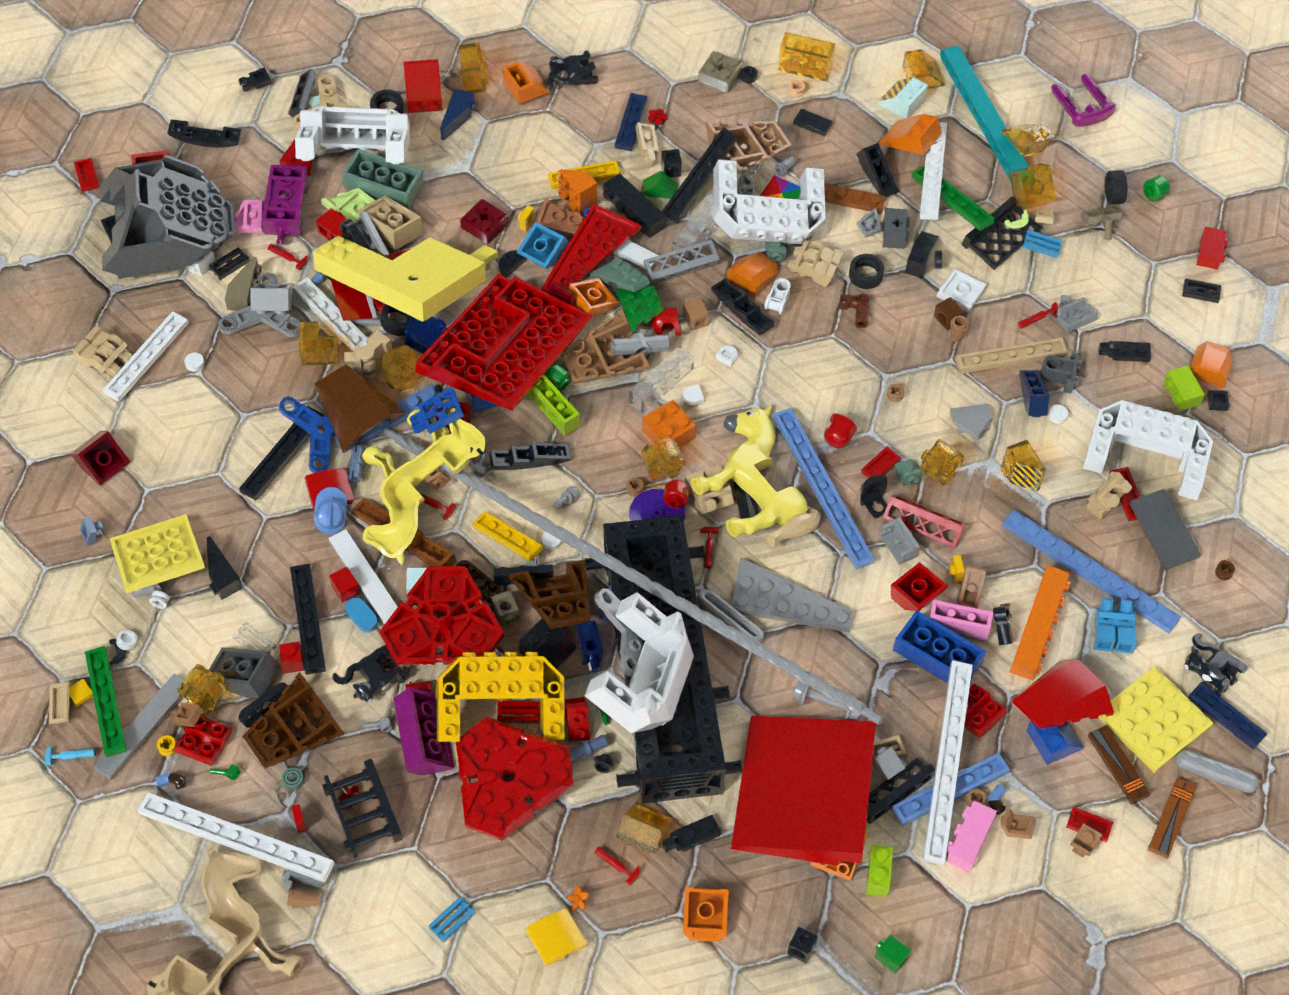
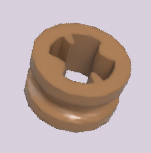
M900 384L890 385L887 390L888 399L893 402L901 401L904 397L903 386ZM892 391L899 392V395H897L896 393L892 394Z
M639 478L629 479L626 484L627 493L632 497H637L644 490L643 481ZM638 485V488L632 489V486Z
M980 789L970 790L966 799L968 807H971L973 797H979L980 801L978 803L984 805L986 795Z

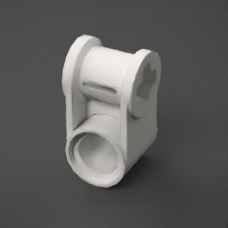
M779 278L774 282L771 292L765 301V310L771 309L779 312L780 315L783 314L790 295V282L787 279Z

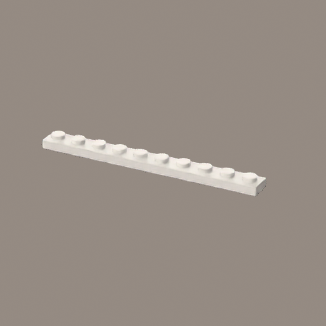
M952 661L950 665L922 861L944 865L946 859L973 666L957 661Z
M151 793L146 795L138 809V812L143 816L324 883L335 864L333 860Z

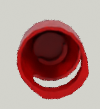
M677 307L663 308L664 311L652 318L651 326L656 334L663 335L664 329L671 328L675 330V335H681Z
M833 413L830 417L831 425L824 431V439L831 447L842 449L851 441L857 431V426L851 419L841 414Z

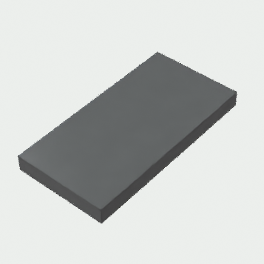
M1165 489L1130 501L1131 509L1165 570L1200 558L1201 553Z

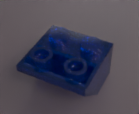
M410 316L404 332L405 345L424 354L447 329L446 323L433 316L424 322Z

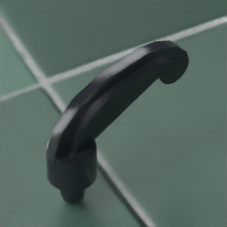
M110 639L109 643L115 646L117 655L112 658L109 664L113 665L115 663L117 665L125 659L126 650H122L117 646L116 639Z

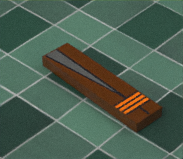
M1107 725L1090 732L1088 738L1130 804L1132 805L1149 797L1151 793Z

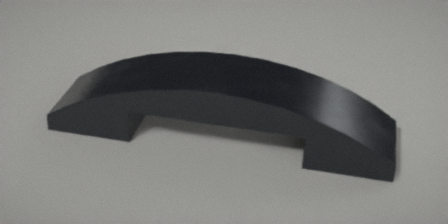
M171 119L167 134L185 143L203 147L223 148L239 144L241 129L223 127V131L191 127L188 121Z

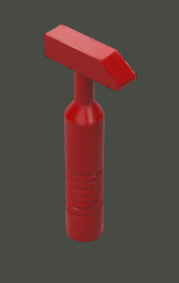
M273 244L268 246L269 251L290 262L298 263L296 269L299 271L307 264V256L300 261L294 255Z
M1054 302L1051 309L1040 311L1018 322L1019 328L1022 329L1043 319L1049 313L1055 316L1058 312V304Z
M420 493L425 500L423 503L446 511L443 520L450 518L456 508V504L451 503L449 508H447L441 502Z
M703 527L700 529V533L708 534L704 558V568L706 569L712 567L714 542L712 534L719 533L718 527Z
M600 846L595 850L594 853L619 872H624L629 876L626 883L630 886L640 874L639 866L631 873L625 868L623 863Z

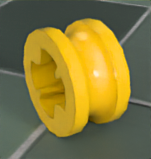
M165 735L158 739L157 748L162 756L168 757L175 753L176 741L172 736ZM165 743H169V749H165Z

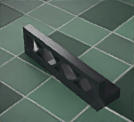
M916 758L906 765L904 770L869 792L868 802L875 804L867 809L866 821L872 824L891 810L893 805L903 801L933 779L935 768L931 764L925 766ZM917 766L920 771L914 776H910V770ZM897 779L907 780L899 787H894V781ZM890 791L884 798L878 799L879 792Z

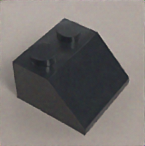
M542 618L518 641L519 653L525 656V652H538V656H544L556 669L576 650V646L562 627L550 629Z

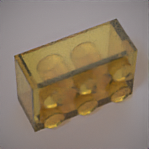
M785 32L780 45L778 71L828 82L833 67L835 43Z

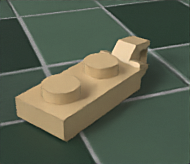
M637 123L635 127L641 156H644L645 166L652 167L659 151L655 127L650 124Z

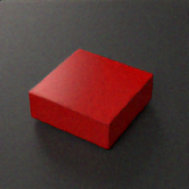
M300 804L292 806V812L297 832H306Z

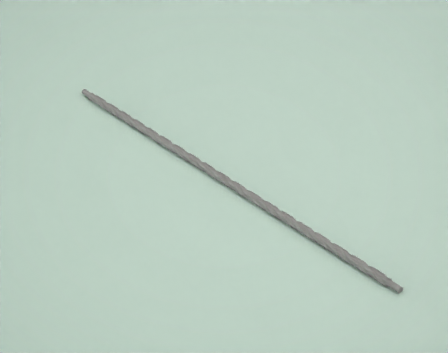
M390 428L383 430V434L395 440L396 444L417 456L427 449L409 437L398 434ZM445 464L439 467V469L496 501L508 510L517 513L520 517L540 527L554 537L563 540L571 547L610 568L627 580L634 582L639 587L683 611L700 623L709 626L714 631L734 641L751 653L760 656L768 663L787 672L802 683L813 687L819 693L840 703L858 716L863 715L878 725L882 723L883 717L868 709L867 705L858 702L842 690L832 687L813 673L804 671L794 662L777 655L772 649L752 640L736 628L726 625L722 620L710 613L700 610L688 600L676 596L671 590L651 581L645 575L633 568L627 567L611 555L603 553L587 541L579 539L570 531L556 526L551 520L539 513L533 512L522 503L510 499L505 493L492 486H488L474 475L466 473L464 470L454 475Z

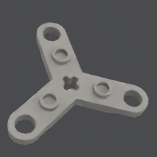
M270 272L262 273L258 278V283H263L267 279L272 280L271 283H277L275 274L273 275ZM251 305L235 311L233 314L221 317L218 322L219 329L224 334H232L261 322L288 337H297L302 332L301 322L291 317L288 313L275 314V311H267L266 314H257L256 311H251ZM228 322L233 323L229 328L223 326ZM292 325L297 326L294 331L289 330L288 327Z
M604 588L595 594V602H597L596 605H599L598 608H601L606 613V617L622 633L619 668L622 669L621 672H624V675L632 677L643 648V639L636 633L634 634V631L615 617L621 601L612 591ZM602 595L605 596V598H607L609 603H606L603 600ZM627 662L631 663L634 668H629Z

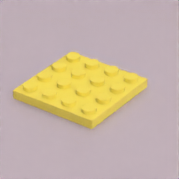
M186 514L110 538L126 593L205 568Z
M1155 666L1111 700L1114 710L1113 716L1099 715L1098 717L1153 773L1172 760L1180 751H1183L1214 724Z

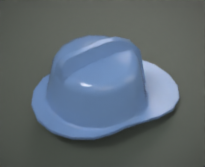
M329 487L323 489L317 495L314 520L317 528L323 533L335 534L345 524L347 500L341 490Z

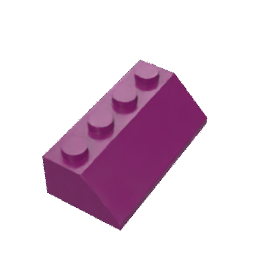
M409 687L394 697L406 771L423 776L454 769L450 743L437 741L436 694Z

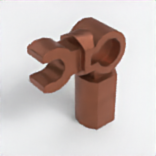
M863 293L853 297L846 294L840 295V301L845 302L840 303V309H856V327L866 328L868 326L869 296Z

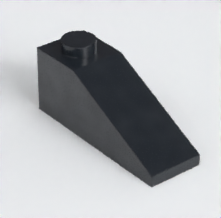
M879 143L863 148L856 153L864 173L879 195L887 197L898 193Z
M923 231L920 232L908 257L906 274L923 278L938 236Z
M210 536L207 537L208 570L211 582L209 588L214 595L218 594L221 600L242 589L241 580Z

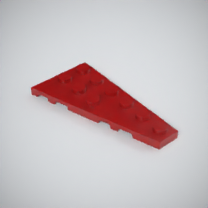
M593 204L541 287V290L548 293L552 283L568 289L570 284L579 282L640 231L641 225Z

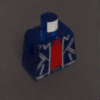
M596 620L576 624L574 638L582 665L588 664L591 673L598 672L602 669L600 661H602L603 649Z

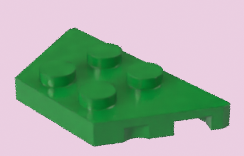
M646 286L636 292L622 288L616 289L632 333L637 331L636 326L641 322L648 323L653 317L664 311L654 286Z

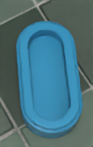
M349 599L345 604L346 614L363 632L375 630L378 621L373 611L362 599Z

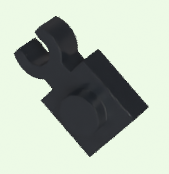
M265 68L248 73V78L241 77L238 79L239 85H242L243 92L250 90L253 86L255 89H259L272 84Z

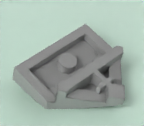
M1068 295L1061 296L1057 322L1067 333L1098 319V313L1085 303V298L1082 297L1077 300L1067 298Z
M987 404L950 408V416L954 425L957 426V433L966 432L978 440L985 430L990 429L992 416Z

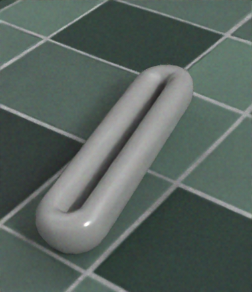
M708 589L698 593L697 601L699 605L710 614L722 620L726 625L732 626L746 634L752 640L760 643L763 641V631L716 593Z
M1183 750L1175 757L1177 766L1182 770L1237 790L1253 793L1259 787V780L1254 774L1200 754Z

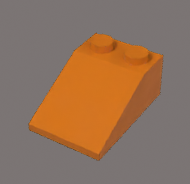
M920 114L898 120L880 140L879 145L924 155L942 134L939 118L928 114Z

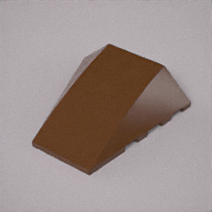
M347 364L315 383L316 390L325 407L328 419L332 424L343 453L357 445L360 436L387 419L392 423L406 414L405 410Z
M586 560L566 563L565 575L532 581L528 570L509 574V578L550 629L590 622Z
M300 672L296 675L294 682L282 691L283 694L278 700L272 702L269 710L263 716H260L242 736L265 769L345 734Z

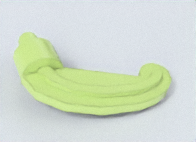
M1024 210L1020 220L1011 223L1009 220H1006L1004 223L1008 228H1022L1027 225L1029 214H1027V210Z

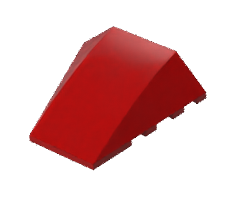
M1078 659L1058 661L1012 701L1039 729L1064 725L1066 721L1076 723L1080 722L1083 718L1089 717L1092 720L1098 719L1099 715H1106L1107 717L1114 715L1106 685Z

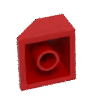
M919 562L891 584V599L904 610L920 611L945 591L948 585Z

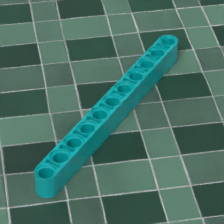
M957 45L942 49L940 51L942 63L1013 187L1018 190L1033 186L1035 178L1008 129H1005V124L961 48Z

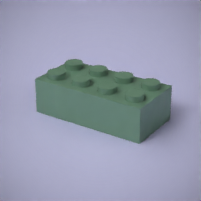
M357 149L342 173L344 188L349 190L359 188L375 199L386 195L407 209L411 207L424 185L422 170L402 163L392 164L391 162H386L385 157L361 149Z

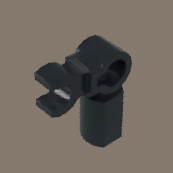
M1010 603L1001 604L1000 607L993 608L994 620L998 622L996 630L999 645L1013 643L1011 625L1007 622L1009 618H1012L1009 610Z

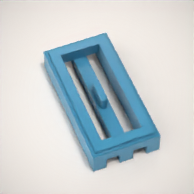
M1027 230L1023 248L1057 258L1062 240Z
M459 897L428 927L444 943L475 914V910L470 908ZM459 906H461L452 916H450L441 926H439L436 929L438 925H440L450 914H452ZM466 910L467 913L442 935L441 932Z

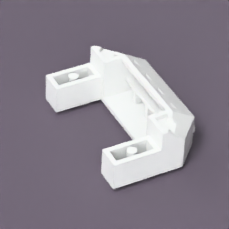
M320 106L310 111H300L301 126L295 137L296 159L303 161L314 159L319 146L326 149L342 147V149L346 150L352 148L369 150L374 148L379 151H386V162L401 164L405 161L410 145V121L407 114H400L393 109Z
M718 160L713 169L714 203L711 207V214L713 220L731 238L802 244L819 229L826 219L824 169L806 168L800 177L801 200L737 194L736 161Z
M1123 400L1099 410L1088 444L1089 447L1083 469L1102 474L1108 452H1111L1114 441L1181 459L1178 471L1182 472L1183 475L1178 495L1194 500L1198 499L1213 444L1212 439L1198 421Z
M637 592L620 602L615 617L645 640L629 686L626 687L607 671L591 679L585 697L630 733L650 730L672 720L694 657L681 613L676 612L666 617Z

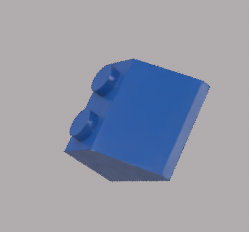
M1030 720L1026 731L1047 765L1083 750L1082 744L1067 721L1064 722V725L1039 729Z

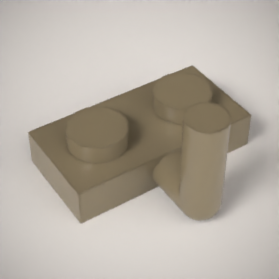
M1116 206L1081 211V218L1088 225H1097L1104 222V239L1111 240L1112 222L1122 219V212Z

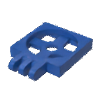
M450 387L419 404L420 411L410 416L409 419L415 433H420L427 429L431 434L463 417L464 414L454 389ZM455 406V411L447 415V410ZM443 407L441 412H437L439 408ZM435 416L439 417L440 420L434 423L428 421Z

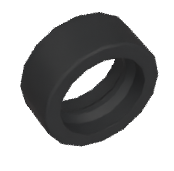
M380 90L373 94L370 99V108L378 109L377 106L383 102H393L397 105L393 110L403 114V99L396 91Z
M1123 170L1108 171L1105 176V196L1107 202L1110 205L1124 204L1128 194L1126 174Z
M860 254L853 258L850 263L849 278L855 286L862 289H872L881 283L884 265L878 257L872 254ZM870 266L877 271V274L872 277H864L856 272V268Z
M386 304L381 313L380 323L389 334L405 336L414 329L416 318ZM394 312L401 313L408 318L409 322L406 324L395 323L388 317V314Z

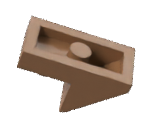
M967 565L958 605L978 609L986 569Z

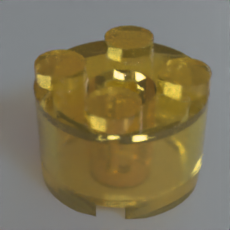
M403 345L393 348L382 357L384 380L392 389L398 388L400 391H406L414 388L419 383L421 375L415 373L416 362L419 356L409 346Z
M671 437L656 439L653 445L649 447L647 444L641 451L643 462L653 481L665 477H677L679 470L685 464L677 441L675 442Z
M938 439L930 450H925L921 456L923 460L921 464L922 473L937 484L946 485L956 476L957 472L955 470L957 466L961 468L964 455L945 441Z
M196 664L178 687V695L181 699L184 696L188 700L187 704L199 705L204 710L202 713H207L208 710L212 712L227 690L223 682L225 678L218 672L213 673L203 665Z

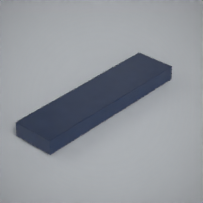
M630 93L615 141L616 149L632 151L637 136L635 126L637 123H641L648 96Z
M1201 682L1189 694L1188 699L1253 750L1267 736L1264 730Z

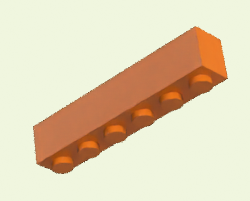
M1046 566L1010 673L1032 681L1035 673L1040 674L1043 663L1039 662L1040 658H1045L1049 646L1045 644L1047 640L1051 641L1054 633L1051 626L1052 624H1057L1060 613H1057V609H1062L1066 598L1062 596L1063 591L1068 592L1071 581H1068L1069 572Z

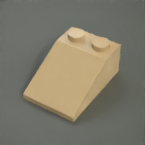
M386 195L358 210L359 215L361 212L367 211L383 243L393 250L401 248L422 235L421 217Z

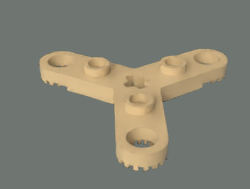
M322 75L317 80L320 104L306 111L320 106L354 107L338 102L334 78L329 75ZM300 114L293 118V127L297 131L301 124L297 123L300 122Z

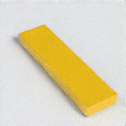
M616 160L567 169L585 171L596 182L610 180L620 173ZM558 171L548 173L551 190L559 189Z
M486 511L472 523L474 529L529 562L543 550L540 543Z

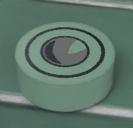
M289 768L283 772L282 782L285 788L296 790L302 786L304 778L299 769Z

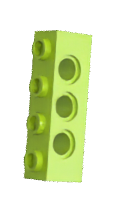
M543 375L527 395L559 431L566 436L580 427V414L549 379Z

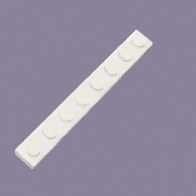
M939 122L942 134L926 152L920 219L938 220L947 132V123Z

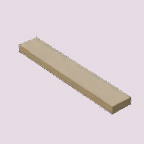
M1056 338L956 355L955 361L960 374L1040 361L1050 355L1064 357L1067 356L1068 351L1063 338Z

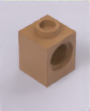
M701 298L689 300L683 304V315L691 331L709 325V313Z

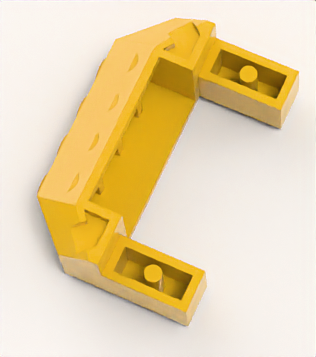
M484 652V657H476V653H463V657H457L436 678L437 741H460V699L540 698L541 737L549 740H564V676L544 656H538V652H525V656H517V652H505V656L496 657V652Z

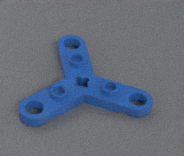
M284 397L279 404L280 413L310 434L308 464L310 471L316 473L327 470L329 467L331 436L335 435L328 416L321 417L293 397ZM291 403L294 406V410L289 411L285 409L284 404ZM319 425H322V428L326 429L323 431V433H321L319 429H316L319 427ZM314 461H321L324 467L317 469L314 466Z

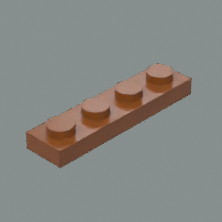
M824 183L825 202L865 211H872L876 208L877 213L882 214L886 196Z

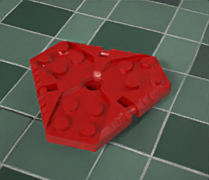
M428 566L406 595L407 602L399 604L379 631L396 665H436V663L449 665L457 657H463V653H476V657H484V652H493L504 637L503 630L487 603L482 602L483 596L465 566ZM437 651H444L443 654H437Z
M485 717L462 734L460 741H456L459 776L463 782L461 793L465 826L484 835L503 841L535 816L534 811L538 808L542 811L574 786L569 746L533 733L530 735L526 734L522 729L489 717ZM521 741L526 742L524 747L519 746ZM510 775L515 776L510 782L504 781ZM471 779H478V782L471 783ZM532 798L533 802L527 805L525 801Z

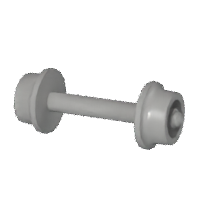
M798 681L797 686L793 687V699L799 701L800 705L803 706L808 697L847 711L845 720L858 721L859 716L825 695L810 690V686L801 681ZM853 695V698H855L858 702L864 704L863 701L858 700L856 696Z

